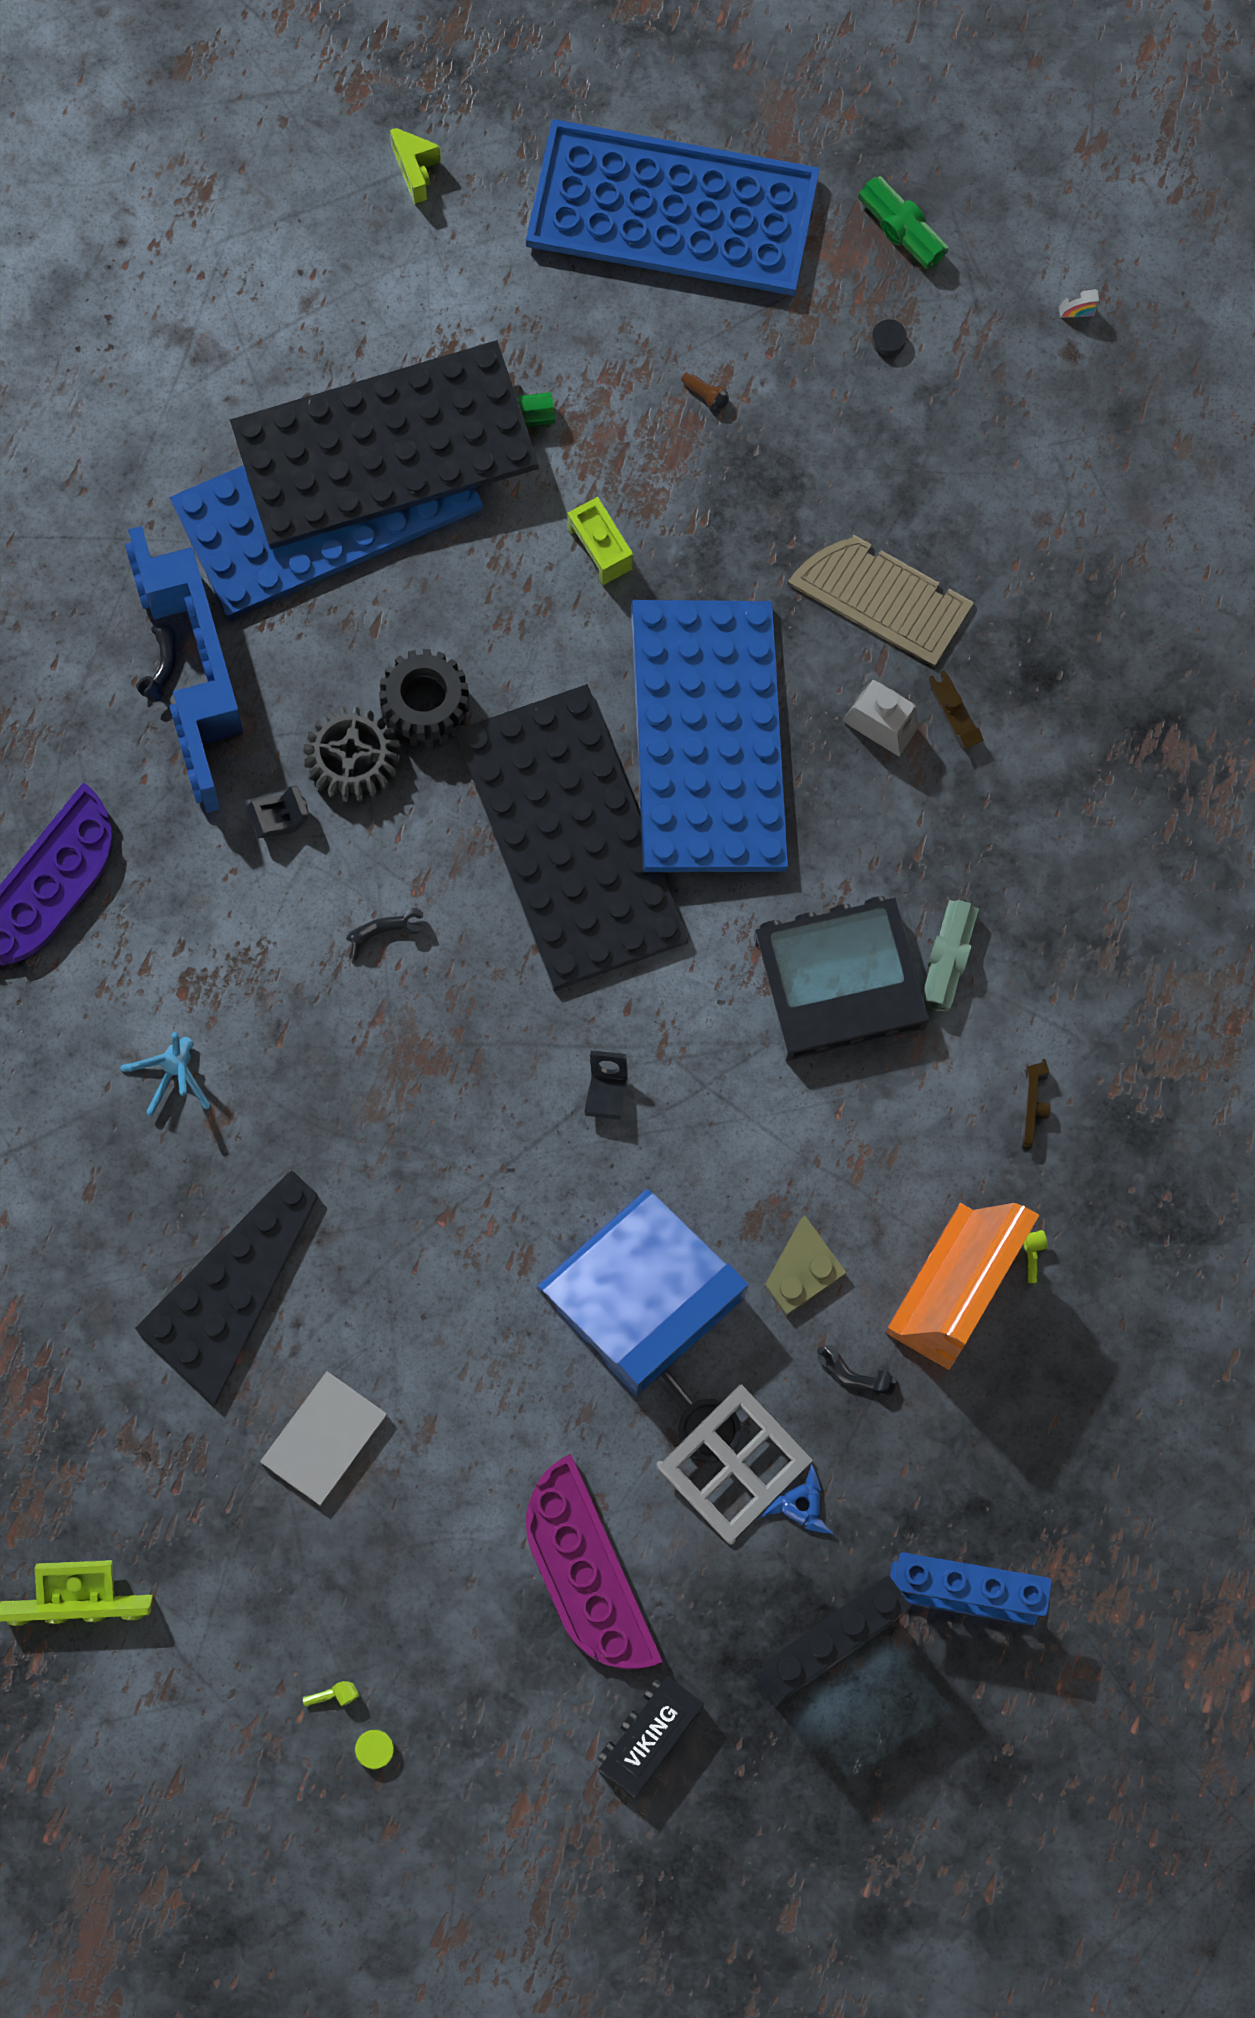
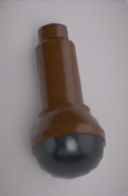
M687 372L682 376L681 381L685 383V386L702 396L710 409L717 411L727 406L729 395L726 389L710 386L697 376L690 375Z

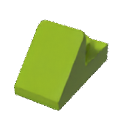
M398 128L391 129V148L413 203L417 204L426 201V187L431 185L426 167L441 162L440 147L435 143Z

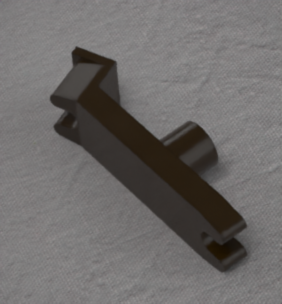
M946 671L941 672L942 682H937L934 676H930L928 681L930 689L959 745L966 749L984 741L979 727H975L961 695L957 692Z
M1042 1059L1041 1063L1026 1066V1070H1024L1027 1085L1022 1148H1031L1033 1145L1035 1118L1049 1120L1051 1104L1037 1102L1038 1081L1047 1078L1050 1073L1046 1059Z

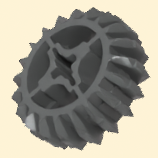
M357 706L354 707L352 715H347L346 709L341 707L339 709V717L335 718L328 711L326 714L327 723L316 720L314 724L317 732L308 731L307 740L310 743L303 745V753L308 756L303 759L305 768L310 769L308 778L310 780H318L316 786L319 791L329 787L328 795L332 799L338 792H342V800L345 802L350 799V794H356L357 801L361 802L364 791H368L369 795L375 797L377 794L375 785L386 789L388 782L385 777L395 776V768L392 765L399 764V755L394 753L399 750L398 741L392 740L394 737L393 729H384L386 726L385 719L379 718L373 722L374 713L371 710L362 717L360 715V708ZM347 732L342 740L330 741L337 735ZM363 733L371 737L377 743L380 750L372 749V746L363 744L360 741L359 734ZM350 750L356 751V753L353 754V758H346V756L349 755ZM322 759H330L331 763L340 765L343 769V776L330 771ZM373 764H375V766L367 773L355 777L359 769L363 767H372Z

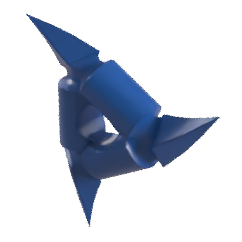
M811 1463L806 1484L785 1493L784 1496L780 1495L768 1507L762 1517L784 1512V1515L800 1525H805V1529L834 1534L818 1519L820 1516L819 1492L821 1488ZM800 1498L806 1499L809 1503L808 1510H798L795 1506L796 1500Z

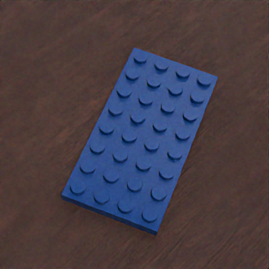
M552 119L528 227L526 247L795 296L820 168Z
M244 465L170 497L171 504L228 621L483 510V503L474 488L270 550Z
M632 600L631 619L643 872H786L788 861L772 601Z

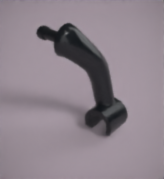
M157 625L152 626L151 631L156 634V640L159 644L160 663L152 677L145 676L136 684L138 692L152 702H157L163 697L164 690L162 686L175 664V632L169 625L162 626L161 628Z
M410 908L405 912V915L378 918L349 931L346 935V940L352 942L351 953L349 954L350 959H358L359 943H365L369 938L380 933L397 929H405L410 934L419 933L422 927L411 924L408 920L412 917L423 918V912L418 908Z
M828 1345L825 1347L820 1346L817 1349L819 1363L843 1385L871 1390L883 1396L893 1394L896 1378L891 1376L888 1371L877 1370L875 1377L859 1375L849 1369L836 1347Z

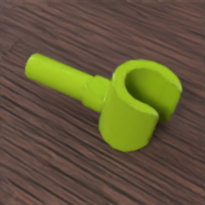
M1042 1230L1029 1233L1023 1243L1028 1259V1283H1037V1252L1047 1250L1048 1248L1046 1235Z
M342 1681L324 1692L303 1697V1703L306 1707L336 1697L342 1707L359 1698V1694L353 1683Z

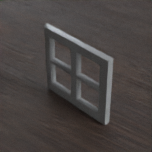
M739 1385L663 1462L658 1461L656 1465L657 1469L728 1544L733 1545L736 1542L735 1538L813 1460L743 1385ZM741 1407L762 1430L736 1454L715 1431ZM770 1438L791 1461L765 1485L744 1462ZM704 1443L720 1459L725 1467L699 1491L681 1472L679 1467ZM734 1474L753 1494L754 1498L729 1522L708 1498Z

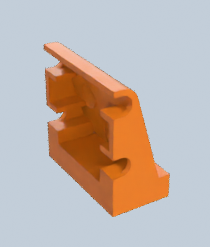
M960 1203L885 1333L950 1370L1037 1221L1039 1214L1017 1203L972 1210Z

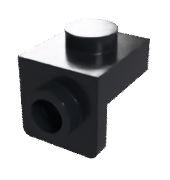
M297 785L290 786L283 795L252 800L246 807L258 839L296 832L308 818V805L305 798L301 796Z

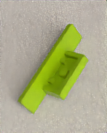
M112 1560L39 1563L35 1566L37 1600L1 1601L0 1622L19 1626L29 1623L30 1620H45L49 1624H59L74 1618H83L86 1622H99L106 1619V1617L119 1616L124 1620H138L143 1618L144 1615L150 1614L153 1595L115 1596Z

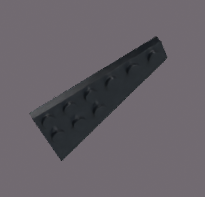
M292 1169L135 1327L142 1337L215 1406L229 1376H231L237 1364L236 1361L246 1341L249 1340L273 1291V1286L288 1260L296 1239L300 1236L318 1199V1194Z

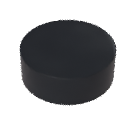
M892 319L879 322L872 334L874 349L885 356L899 354L906 344L907 332L905 327L900 322Z

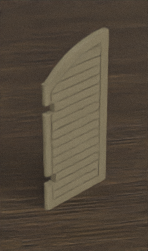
M856 535L827 546L815 553L789 579L787 583L789 586L933 668L938 663L974 604L971 600L951 589H948L944 596L935 592L940 585L939 582L882 550L876 558L868 554L872 544Z

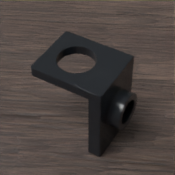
M591 1051V1081L584 1110L585 1116L621 1119L629 1080L627 1055ZM611 1061L616 1063L619 1068L610 1070L603 1068L599 1063Z

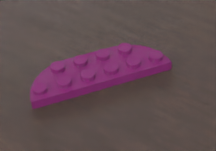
M569 1454L554 1463L539 1479L531 1495L526 1512L528 1544L562 1625L580 1650L604 1665L619 1669L637 1670L662 1664L663 1661L572 1455Z

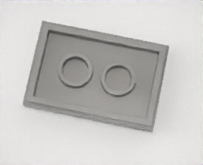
M326 1371L261 1459L260 1463L321 1507L388 1415Z

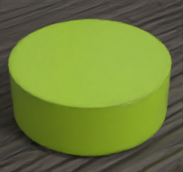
M370 1730L358 1738L355 1753L358 1761L364 1767L376 1770L389 1764L394 1754V1746L386 1733L380 1730Z

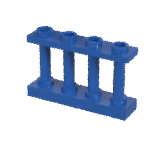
M904 1552L900 1553L898 1562H892L890 1577L911 1605L1032 1626L1037 1625L1038 1616L1044 1617L1047 1614L1051 1589V1579L1047 1577Z

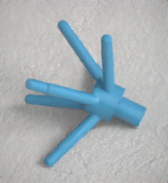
M177 1032L172 1033V1045L168 1047L164 1054L121 1065L120 1067L122 1072H132L142 1068L161 1065L166 1071L147 1110L148 1116L154 1114L173 1075H178L181 1096L187 1094V1081L203 1108H210L208 1100L187 1067L191 1060L189 1052L194 1043L188 1037H182L179 1040Z

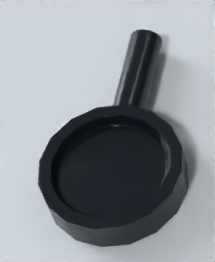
M668 1370L656 1379L683 1411L677 1429L680 1444L723 1402L713 1398L694 1402ZM735 1412L715 1431L733 1451L738 1446L741 1435L740 1420ZM704 1443L690 1456L694 1460L703 1463L720 1462V1459Z

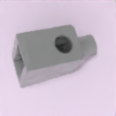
M872 680L861 692L843 719L845 724L899 757L918 730L916 706L892 689L875 680Z

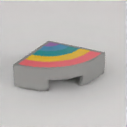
M1098 290L1082 291L1080 293L1081 298L1071 302L1066 298L1059 306L1060 318L1094 316L1099 302Z

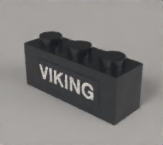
M669 1676L662 1683L657 1679L652 1683L643 1696L648 1703L640 1713L632 1710L620 1727L625 1732L617 1744L609 1741L597 1757V1760L602 1763L598 1768V1772L633 1799L636 1798L704 1706L702 1701Z

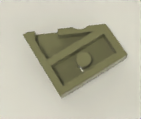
M804 1216L798 1222L765 1284V1289L785 1317H787L846 1276L847 1272L807 1217Z

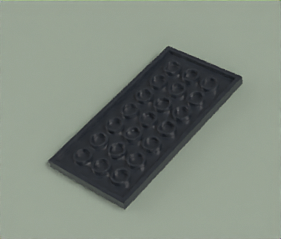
M498 340L230 419L270 550L539 469V464Z
M588 684L459 728L455 732V738L553 991L688 943L687 933L663 873L643 872L641 817Z

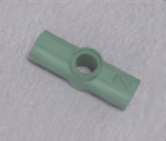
M949 900L946 907L939 936L936 935L929 958L928 967L930 968L922 993L925 1006L929 1009L949 1012L953 1004L960 976H963L971 945H969L979 911V908L974 907L971 903L961 900Z

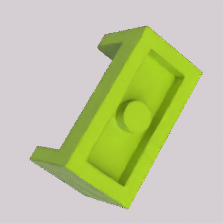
M598 497L567 513V529L570 534L576 532L599 569L598 579L602 585L632 570L633 553Z

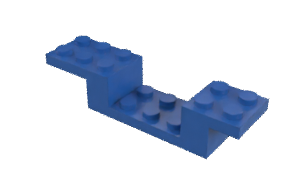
M142 526L128 529L131 542L125 543L142 608H150L153 620L188 611L207 682L173 691L176 704L169 705L196 803L204 802L206 813L220 810L203 744L243 734V728L194 550L191 547L151 558Z

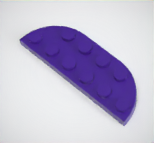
M84 782L0 884V965L24 960L42 949L98 882L108 865L113 842L111 823L102 801Z

